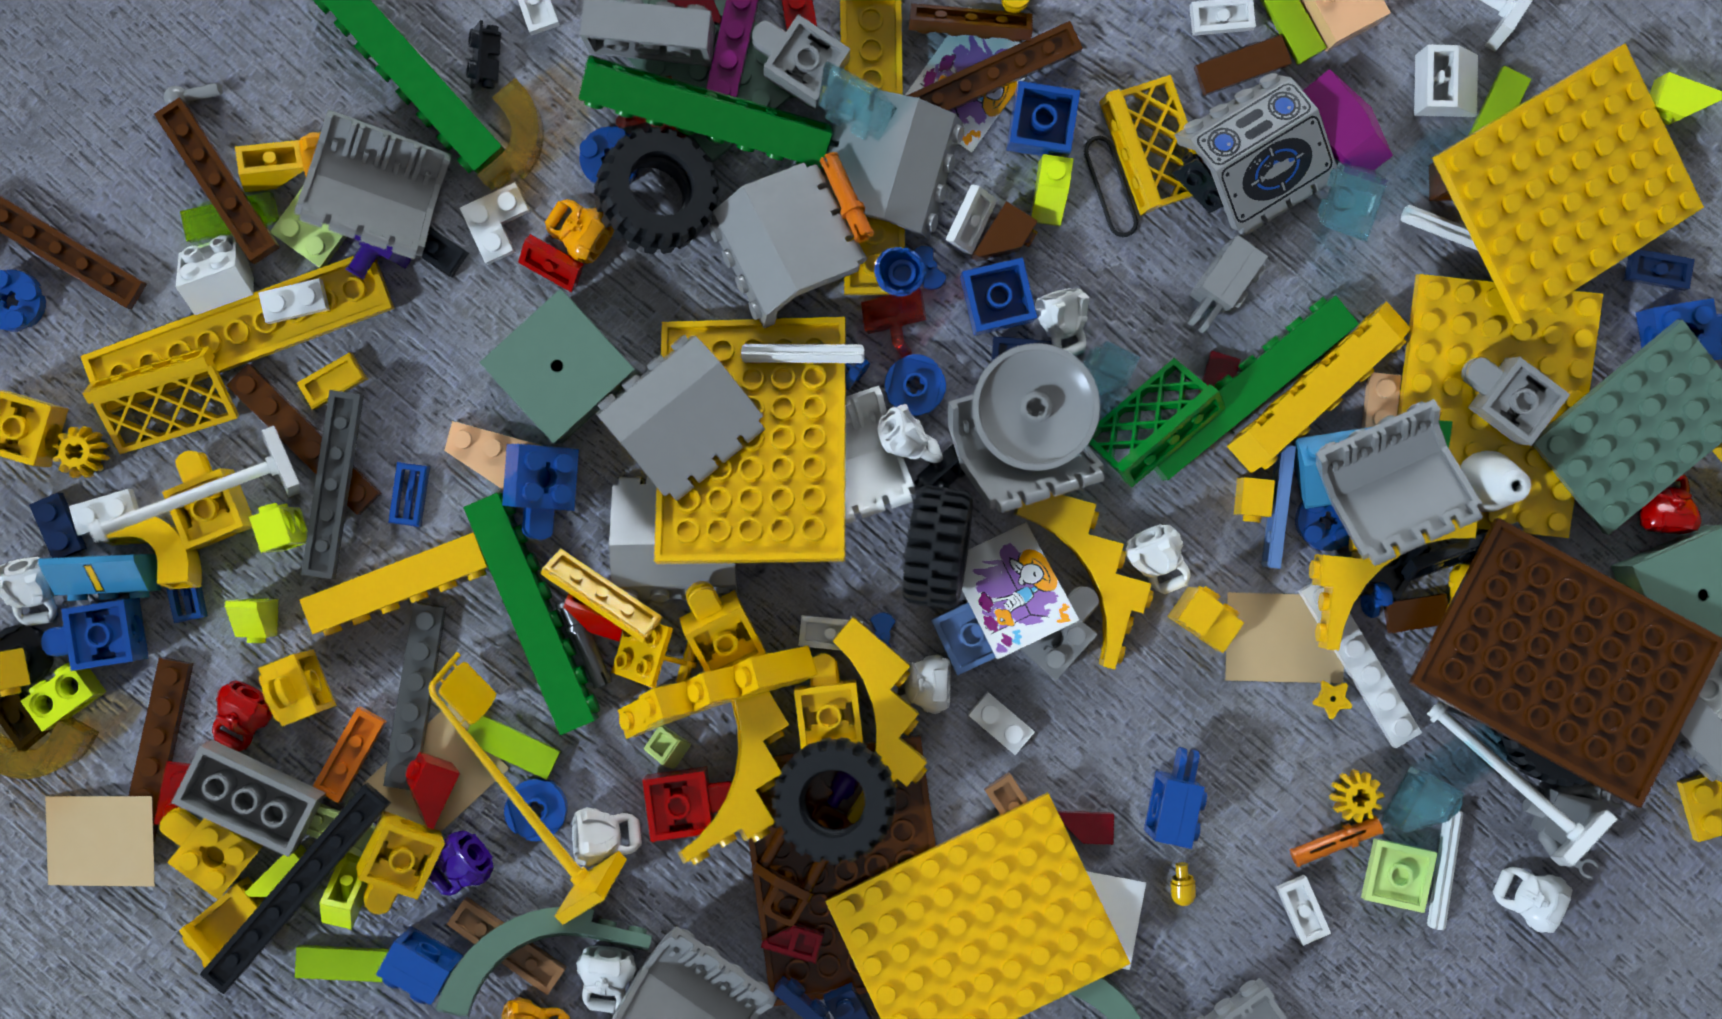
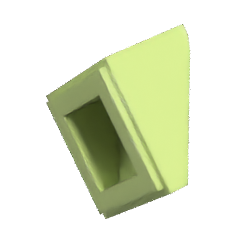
M663 725L656 729L643 749L663 766L675 769L691 744Z

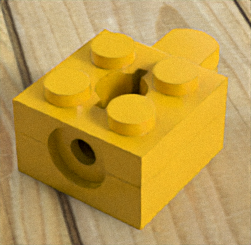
M0 390V457L31 466L52 467V458L55 456L56 450L51 446L59 444L57 435L62 433L69 409L14 392Z
M185 451L175 460L182 484L165 490L162 494L164 499L233 474L235 471L234 469L223 468L213 471L205 453ZM240 485L170 511L185 550L202 549L252 528L249 517L253 515Z
M707 581L695 582L688 588L686 599L692 612L680 617L679 620L684 635L705 672L731 667L750 657L766 654L761 639L735 590L719 597L714 587Z
M314 649L289 655L258 668L261 674L259 675V682L264 698L271 708L273 717L276 721L280 722L281 727L337 706Z
M828 653L815 655L813 661L818 675L810 678V685L796 686L794 689L801 750L805 746L825 738L839 739L842 737L849 738L850 741L855 743H863L856 679L840 681L837 660Z
M182 807L171 810L160 822L161 833L180 846L167 863L217 900L221 898L264 846L208 819L203 818L201 821Z
M386 811L381 814L356 865L358 880L369 883L363 894L365 907L373 914L387 913L398 894L418 900L445 845L441 831L427 828L423 824Z

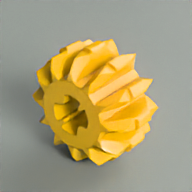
M83 426L80 429L78 427L68 428V434L60 433L57 435L61 443L54 444L51 447L58 450V455L52 458L54 462H61L58 470L64 473L69 472V476L72 478H80L81 476L90 478L94 476V471L101 472L105 470L101 460L107 461L110 459L108 455L103 454V450L107 449L110 445L101 442L103 435L100 432H93L91 427Z
M1356 769L1351 770L1350 776L1345 773L1339 774L1342 782L1340 784L1337 782L1331 783V786L1337 789V792L1329 795L1331 800L1337 801L1333 806L1334 811L1337 813L1342 812V818L1347 821L1353 818L1357 823H1362L1364 815L1369 819H1374L1372 809L1381 810L1382 806L1377 803V799L1385 797L1383 792L1376 791L1381 785L1380 782L1376 779L1371 780V774L1366 771L1360 775ZM1358 791L1361 792V796H1357L1355 801L1352 800V796H1356Z

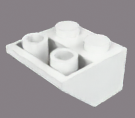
M1428 44L1415 55L1414 116H1477L1478 55L1460 45Z
M232 234L217 236L211 242L199 246H189L178 254L176 289L195 316L253 295L254 277L245 253Z

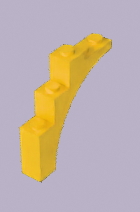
M1051 492L1050 498L1029 505H1025L1021 500L1022 506L1015 509L1014 515L1037 523L1056 535L1073 551L1087 571L1098 595L1102 615L1103 641L1099 665L1115 670L1116 665L1121 664L1124 659L1126 647L1122 646L1125 634H1130L1133 626L1134 617L1130 616L1131 610L1144 613L1145 608H1149L1152 603L1154 591L1150 590L1151 583L1116 574L1117 568L1122 569L1125 562L1126 551H1123L1124 544L1088 534L1089 530H1094L1097 524L1099 512L1095 511L1096 504L1061 494L1054 496Z
M1452 520L1455 531L1433 541H1430L1425 533L1422 536L1425 539V543L1450 538H1476L1477 521L1460 528L1456 521ZM1350 537L1349 550L1352 551V557L1315 554L1314 560H1311L1309 565V577L1312 579V585L1324 586V592L1320 593L1318 599V608L1322 611L1321 623L1317 624L1315 630V639L1319 642L1318 647L1327 650H1340L1344 626L1354 602L1366 584L1385 565L1401 555L1396 546L1392 547L1396 557L1377 566L1372 564L1370 558L1362 559Z
M852 616L835 636L833 642L851 660L865 683L872 701L876 721L875 751L882 757L881 761L885 766L888 765L892 773L893 783L898 779L905 786H908L911 781L916 784L927 771L924 767L927 764V760L900 736L903 733L908 736L919 722L915 719L919 714L914 707L891 689L894 685L899 688L910 675L907 671L910 664ZM863 790L847 813V819L853 824L858 821L864 811L865 795Z
M809 645L750 657L734 666L703 672L687 681L655 687L639 695L638 700L618 709L619 724L624 731L625 738H634L665 724L710 708L778 688L799 684L817 676Z
M769 691L731 702L738 736L735 775L727 798L714 820L698 838L678 852L684 864L690 860L693 865L701 862L710 856L709 848L717 843L723 848L736 840L735 832L737 831L744 841L752 837L754 842L771 833L768 827L775 822L756 789L759 788L761 793L775 786V778L781 775L782 772L763 741L766 740L770 745L785 736L782 730L789 726Z

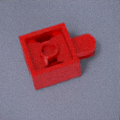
M707 766L647 774L642 782L650 841L656 842L699 836L714 820V814L718 813L727 798L732 781L710 783Z

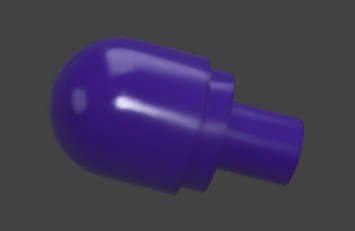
M838 771L831 782L830 789L833 792L828 798L827 803L837 808L843 798L849 799L854 794L860 783L852 775L844 771Z

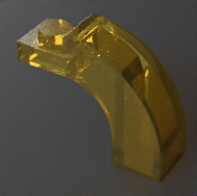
M516 77L492 97L510 121L511 139L506 150L477 175L491 191L494 188L499 189L506 185L514 171L524 180L538 162L543 148L544 127L541 114L534 100Z
M73 717L57 722L48 740L40 748H29L27 751L18 750L10 738L0 733V774L17 779H32L64 770L79 761L88 752L96 740L99 731Z

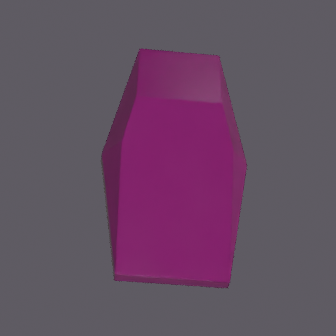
M1330 69L1303 90L1319 110L1333 156L1337 161L1364 179L1393 156L1372 107Z

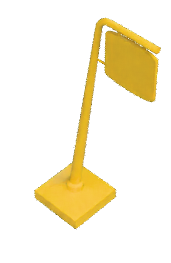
M456 652L430 682V696L571 876L570 881L574 885L554 916L564 925L605 899L627 859L617 851L589 870L585 867L580 868L478 745L462 723L465 720L470 725L476 723L494 702L496 692L467 662L457 666L455 662L461 655ZM454 666L455 669L443 680V676ZM439 681L442 682L439 694L464 718L461 723L437 695L435 686Z

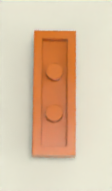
M361 706L357 707L314 782L313 787L325 792V796L337 803L342 802L387 721Z

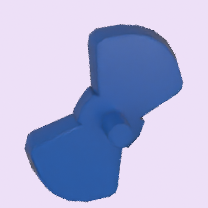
M929 246L917 247L914 251L922 258L926 271L923 287L928 290L941 288L945 283L946 275L937 268L933 248Z
M864 358V362L857 363L855 366L846 363V369L849 370L845 376L847 390L868 370L870 363L867 359Z
M1384 582L1375 583L1371 594L1361 596V608L1365 615L1370 618H1376L1380 615L1381 606L1393 604L1392 591Z
M879 612L870 618V622L876 630L874 634L891 648L889 643L890 631L896 621L890 614Z

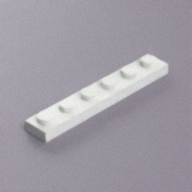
M1310 583L1298 592L1316 622L1321 623L1322 611L1318 608V599L1320 593L1324 592V586L1312 585ZM1349 614L1344 626L1340 650H1334L1389 743L1393 748H1398L1421 734L1422 731L1353 617Z

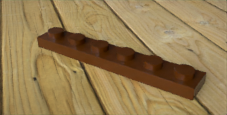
M1068 21L1031 38V41L1026 40L907 96L920 98L951 112L1081 52L1083 47L1071 21Z
M179 97L154 113V116L249 261L255 265L279 249V244L187 104Z
M0 195V233L123 307L132 310L147 283Z
M247 364L226 386L268 427L274 426L279 438L317 474L323 434L252 364ZM353 465L347 506L356 515H361L382 493Z
M167 657L158 659L128 795L152 796L153 819L166 761L173 760L194 663ZM153 824V843L155 842L158 828L156 824Z

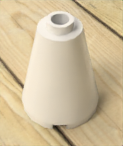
M1496 451L1477 452L1466 458L1460 465L1463 473L1482 502L1481 508H1479L1481 512L1500 510L1524 499L1530 492L1531 482L1528 475L1502 453Z

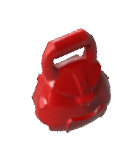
M1685 474L1676 480V482H1680V488L1668 486L1642 508L1640 525L1645 530L1670 534H1689L1699 530L1702 518L1699 509L1691 498L1690 484Z
M231 681L229 684L221 687L217 691L216 697L218 714L212 726L214 740L238 752L246 750L250 746L255 732L268 725L269 721L273 718L271 708L268 706L263 692L240 681ZM221 726H225L230 731L242 735L243 741L221 730Z

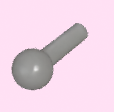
M219 82L186 90L181 86H171L164 92V102L168 105L180 97L188 106L191 101L222 95L223 89Z

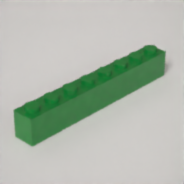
M313 0L325 14L330 11L337 18L333 22L334 25L346 37L352 34L358 41L354 47L366 60L372 57L378 63L374 69L387 83L392 79L399 87L395 90L397 95L407 105L411 102L415 104L419 109L416 116L425 126L429 128L433 125L440 132L436 138L448 151L454 148L460 154V157L456 160L469 174L474 170L482 177L508 154L371 0Z
M592 55L588 56L578 100L584 101L586 106L594 109H602L603 107L614 109L615 113L622 117L633 118L635 115L645 118L647 123L654 126L662 127L664 124L676 127L678 132L686 135L699 133L706 135L708 140L715 143L723 144L727 141L737 144L736 147L743 151L754 152V150L766 152V155L772 159L782 161L784 158L796 161L797 165L805 163L806 167L817 165L819 168H822L820 159L822 157L825 158L832 136L830 124Z
M1336 295L1327 300L1324 297L1318 299L1308 308L1311 311L1309 315L1304 319L1300 316L1296 317L1285 326L1288 331L1280 338L1275 335L1261 346L1264 351L1255 358L1252 354L1238 365L1240 371L1234 377L1227 374L1214 385L1219 391L1226 408L1154 469L1163 481L1172 478L1359 325Z
M497 492L464 506L463 509L560 735H563L598 719L597 712L600 711V706L595 695H589L585 685L588 683V678L583 667H577L573 655H576L574 644L570 638H565L561 627L564 626V621L560 612L552 608L549 601L552 598L551 590L546 581L541 582L537 573L540 570L539 562L534 553L529 554L525 544L528 541V537L523 534L522 525L517 526L513 514L516 513V509L511 506H502L503 493Z

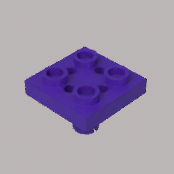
M355 234L354 239L359 241L360 248L346 267V270L364 280L365 275L377 256H383L405 269L412 259L392 252L393 247L387 245L385 250L361 242V236Z

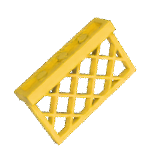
M1171 75L1121 91L1117 89L1108 92L1099 101L1140 216L1150 213L1157 208L1193 197L1179 180H1175L1163 173L1168 161L1180 167L1183 166L1182 160L1172 155V152L1177 143L1175 134L1183 130L1184 125L1188 123ZM1165 86L1168 94L1166 104L1151 97L1156 87ZM1133 95L1143 101L1138 113L1127 107L1125 97ZM1147 104L1162 111L1157 123L1142 116ZM1166 114L1177 119L1179 126L1176 133L1161 126ZM1139 122L1153 129L1149 142L1138 137L1136 129ZM1158 132L1173 139L1167 152L1153 145ZM1187 148L1188 152L1197 154L1194 150ZM1150 151L1164 158L1159 171L1150 167L1146 158ZM1160 179L1174 186L1170 197L1161 199L1157 189Z
M210 346L90 382L82 393L87 404L93 403L119 454L228 422L239 417V413L213 362L215 356ZM208 371L213 381L210 390L192 383L196 374ZM174 382L185 387L181 399L164 393L165 385ZM189 389L207 396L202 408L184 401ZM144 391L156 396L151 408L134 402L135 394ZM159 398L177 405L173 417L155 410ZM212 398L223 403L227 413L217 415L207 411L206 408L210 399ZM113 400L126 407L122 416L119 417L109 413L104 403ZM181 407L199 414L197 421L187 424L176 419ZM129 408L148 415L143 426L125 419ZM151 417L169 423L167 431L158 433L148 429L147 426ZM124 426L139 432L138 439L125 444L119 433L121 427Z

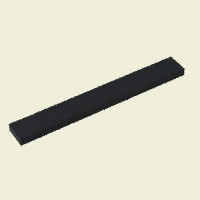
M369 783L364 784L199 975L224 995L391 802Z

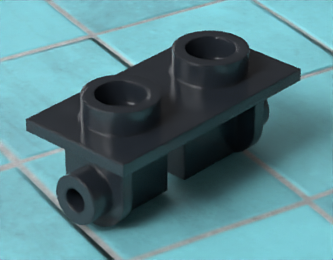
M480 20L474 29H470L468 47L473 48L472 59H468L466 77L471 78L470 88H474L479 82H483V88L494 89L495 84L498 83L499 61L488 59V54L500 55L501 32H499V27L496 25H486V29H484L483 20Z
M1188 152L1182 158L1183 166L1172 171V174L1210 214L1223 207L1212 174L1200 161L1199 155Z
M954 444L942 453L943 459L940 463L943 467L940 470L931 463L916 476L918 479L913 483L918 489L925 485L949 488L957 478H962L966 475L960 467Z

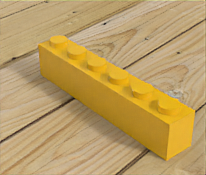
M473 532L299 599L312 634L323 632L324 636L327 637L343 631L341 625L352 621L355 626L371 620V613L381 610L384 615L400 609L399 603L410 599L412 604L429 597L428 591L439 588L440 592L455 588L458 586L457 580L468 577V580L472 581L487 575L485 569L489 567Z

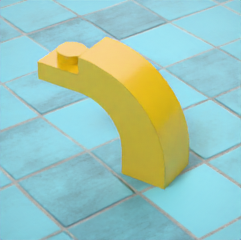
M152 517L107 534L108 540L105 543L112 546L150 544L157 556V584L169 589L201 587L202 568L197 550H185L175 526L160 518Z

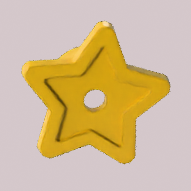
M1324 680L1321 681V690L1318 697L1312 701V704L1323 707L1329 719H1334L1340 709H1351L1352 704L1346 698L1347 683L1344 682L1332 686ZM1332 696L1336 698L1334 702L1330 700Z

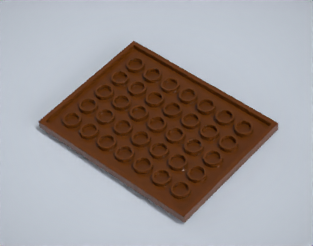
M1496 518L1492 522L1408 683L1630 805L1641 808L1722 651V637L1510 523Z
M920 735L901 737L923 755ZM876 741L863 743L867 745V749L873 753L875 752ZM797 752L772 755L779 769L782 770L785 764ZM839 770L823 772L816 776L809 784L806 793V805L810 814L813 813L819 803H827L828 798L833 792L830 789L831 782ZM926 773L916 784L911 781L908 786H905L900 780L897 779L895 781L898 786L896 787L897 805L893 821L887 834L875 846L873 851L867 855H861L858 860L852 862L844 860L840 864L827 863L813 889L814 895L811 901L807 903L796 921L798 924L825 931L816 964L763 948L770 991L774 993L775 984L784 976L789 981L791 978L798 981L805 988L804 993L812 1000L815 998L823 1000L824 994L851 982L858 994L868 993L825 899L936 846ZM859 784L849 799L843 798L837 809L847 814L861 794L862 786ZM775 786L761 793L759 788L756 789L775 823L768 827L771 833L757 842H754L752 837L748 839L752 867L756 861H760L778 829L775 821L777 812L773 808V798L776 794ZM823 813L818 823L830 829H838L842 819L830 813ZM785 840L771 868L779 874L802 884L814 861L811 860L812 856L804 853L803 856L795 851L797 846L793 842L787 843ZM753 872L762 940L788 926L765 915L762 905L771 883ZM779 888L771 909L784 915H789L799 898ZM777 997L773 1006L787 1005Z

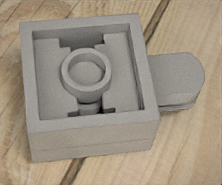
M799 14L787 32L768 20L759 22L752 32L754 48L768 57L764 64V77L816 111L849 62L851 49Z
M1236 235L1224 244L1189 294L1200 304L1187 323L1194 326L1206 309H1210L1197 329L1204 333L1217 315L1219 316L1226 311L1231 312L1235 307L1239 308L1249 294L1245 289L1252 282L1256 283L1265 272L1267 267L1263 263L1268 256L1239 235Z
M1507 357L1499 367L1487 358H1473L1464 364L1461 372L1464 382L1479 392L1468 408L1519 445L1532 446L1570 396L1568 392L1521 357Z
M1075 587L1067 595L1079 621L1020 649L1056 681L1097 636L1084 623L1099 604L1098 595L1089 587Z

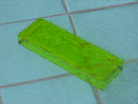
M269 191L247 196L266 226L277 223L279 216L274 193ZM213 204L180 211L185 238L189 243L232 234Z

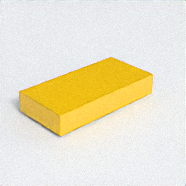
M349 352L297 382V385L311 409L316 410L328 403L329 390L348 392L367 381L368 378L354 354Z

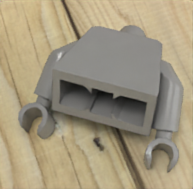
M1590 782L1583 785L1574 783L1573 786L1559 785L1556 789L1546 788L1543 796L1574 823L1580 822L1582 824L1592 812L1604 811L1608 803L1613 807L1624 806V804L1615 803L1612 800V794ZM1526 797L1522 806L1523 811L1534 815L1531 827L1539 832L1538 840L1548 854L1552 856L1568 839L1565 836L1567 832ZM1603 799L1608 800V803L1602 802ZM1588 851L1582 857L1586 858ZM1579 859L1574 866H1568L1572 869L1574 867L1578 868L1581 875L1586 879L1594 878L1583 872L1585 865L1592 864L1599 869L1598 864L1591 859Z

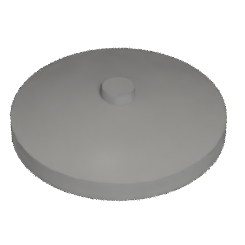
M1025 344L1002 353L984 370L974 392L973 419L977 432L985 446L1003 462L1025 470L1039 471L1052 469L1075 458L1092 439L1100 415L1099 393L1091 373L1073 354L1053 345Z

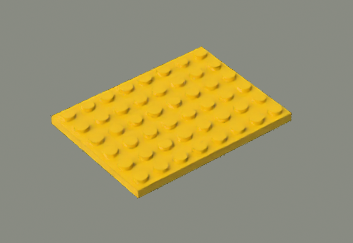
M1626 43L1617 46L1432 157L1515 325L1522 324L1704 208L1657 108H1655L1653 99Z
M1417 274L1415 276L1409 321L1410 331L1407 336L1397 416L1407 412L1409 407L1418 402L1427 403L1435 399L1441 409L1439 420L1452 421L1449 450L1459 466L1474 453L1496 451L1513 461L1528 475L1531 482L1530 492L1524 499L1494 512L1480 511L1482 519L1477 521V529L1489 530L1494 519L1500 518L1510 524L1519 522L1523 531L1528 534L1569 538L1575 498L1533 446L1514 443L1468 408L1479 392L1462 379L1461 372L1464 364L1473 358H1487L1499 367L1507 357H1521L1570 394L1547 426H1549L1590 392L1603 294L1573 291L1526 322L1515 325L1494 282Z
M778 318L774 325L763 328L759 319L662 322L661 355L663 358L673 351L671 345L681 336L686 335L687 338L691 335L696 336L720 361L763 415L759 422L765 430L749 443L741 435L738 436L737 440L743 448L725 463L715 455L712 459L719 468L702 482L698 483L693 475L689 476L687 479L694 488L680 500L676 501L670 493L664 496L656 487L654 562L656 564L845 561L846 363L743 362L741 348L744 344H846V318Z
M1048 792L825 899L880 1019H1018L1131 964Z

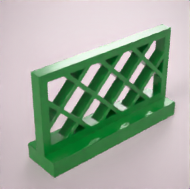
M1173 358L1098 422L1095 433L1088 445L1114 468L1132 488L1226 407L1219 391L1211 384L1209 386L1206 385L1177 359ZM1175 370L1181 374V381L1179 383L1165 384L1166 378ZM1199 389L1201 391L1193 400H1185L1186 390ZM1179 390L1178 401L1163 402L1164 392ZM1158 392L1157 402L1142 403L1145 395ZM1177 409V413L1169 420H1161L1162 410ZM1156 410L1155 421L1140 422L1141 411ZM1125 412H1135L1134 422L1119 423V419ZM1140 429H1154L1147 439L1138 440ZM1132 430L1131 441H1117L1118 431ZM1111 431L1110 442L1097 443L1094 440L1102 432ZM1115 449H1130V453L1118 462L1114 459Z

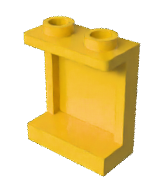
M249 877L232 886L219 900L179 930L183 936L184 944L197 953L202 959L204 968L265 899V897H248L245 894V891L253 884Z

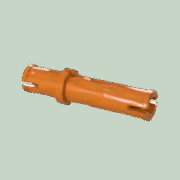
M830 152L825 155V158L822 157L820 159V164L823 166L842 208L840 214L843 219L847 220L855 241H867L869 237L874 235V231L864 213V203L858 200L841 163L839 154L837 152Z
M1374 815V819H1366L1362 823L1353 825L1347 823L1342 826L1341 830L1296 848H1291L1289 852L1296 867H1301V865L1328 856L1349 846L1356 848L1359 846V842L1379 834H1384V830L1379 819Z

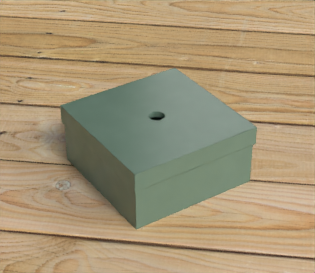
M561 288L479 362L554 444H563L600 410L597 406L598 403L610 394L615 396L623 389L622 384L635 374L638 375L635 368Z
M1722 524L1702 526L1698 531L1681 535L1611 565L1616 580L1619 583H1623V585L1722 637Z

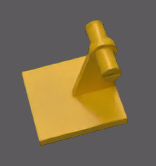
M659 624L644 643L623 630L611 673L655 688L663 661L680 664L675 682H684L689 680L692 668H696L697 662H694L696 655L688 641L683 658L666 655L673 631L671 627Z

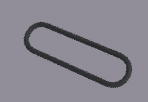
M1094 136L1086 142L1084 155L1111 232L1119 237H1128L1138 227V217L1113 144L1104 136ZM1096 140L1104 141L1110 149L1134 220L1132 229L1126 233L1118 232L1112 224L1089 156V146Z

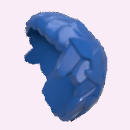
M902 247L888 248L883 251L877 258L874 269L879 286L887 293L895 296L911 295V293L921 287L926 273L922 258L915 251H911L910 248L902 249Z

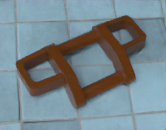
M825 802L819 803L811 814L817 822L823 813H830L842 819L837 830L845 829L851 824V821L847 819L846 813ZM780 826L760 861L755 862L752 870L771 883L762 905L765 915L787 926H793L807 903L811 901L814 895L813 889L829 861L822 860L821 863L814 861L802 884L779 874L771 868V865L785 842L782 836L785 832ZM779 888L799 898L789 915H784L771 909Z

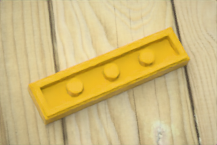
M561 548L541 570V575L642 643H644L662 620V616Z

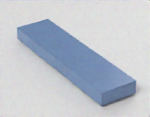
M1287 445L1277 454L1278 460L1273 466L1272 480H1275L1272 517H1267L1262 567L1281 569L1296 446Z

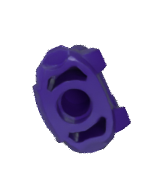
M464 830L451 833L444 840L445 845L428 879L441 895H454L460 892L463 887L479 886L485 883L494 870L493 856H491L486 846L476 834H471ZM435 866H437L442 871V873H444V875L451 883L452 887L449 885V883L445 880V878L442 876V874L438 871V869Z

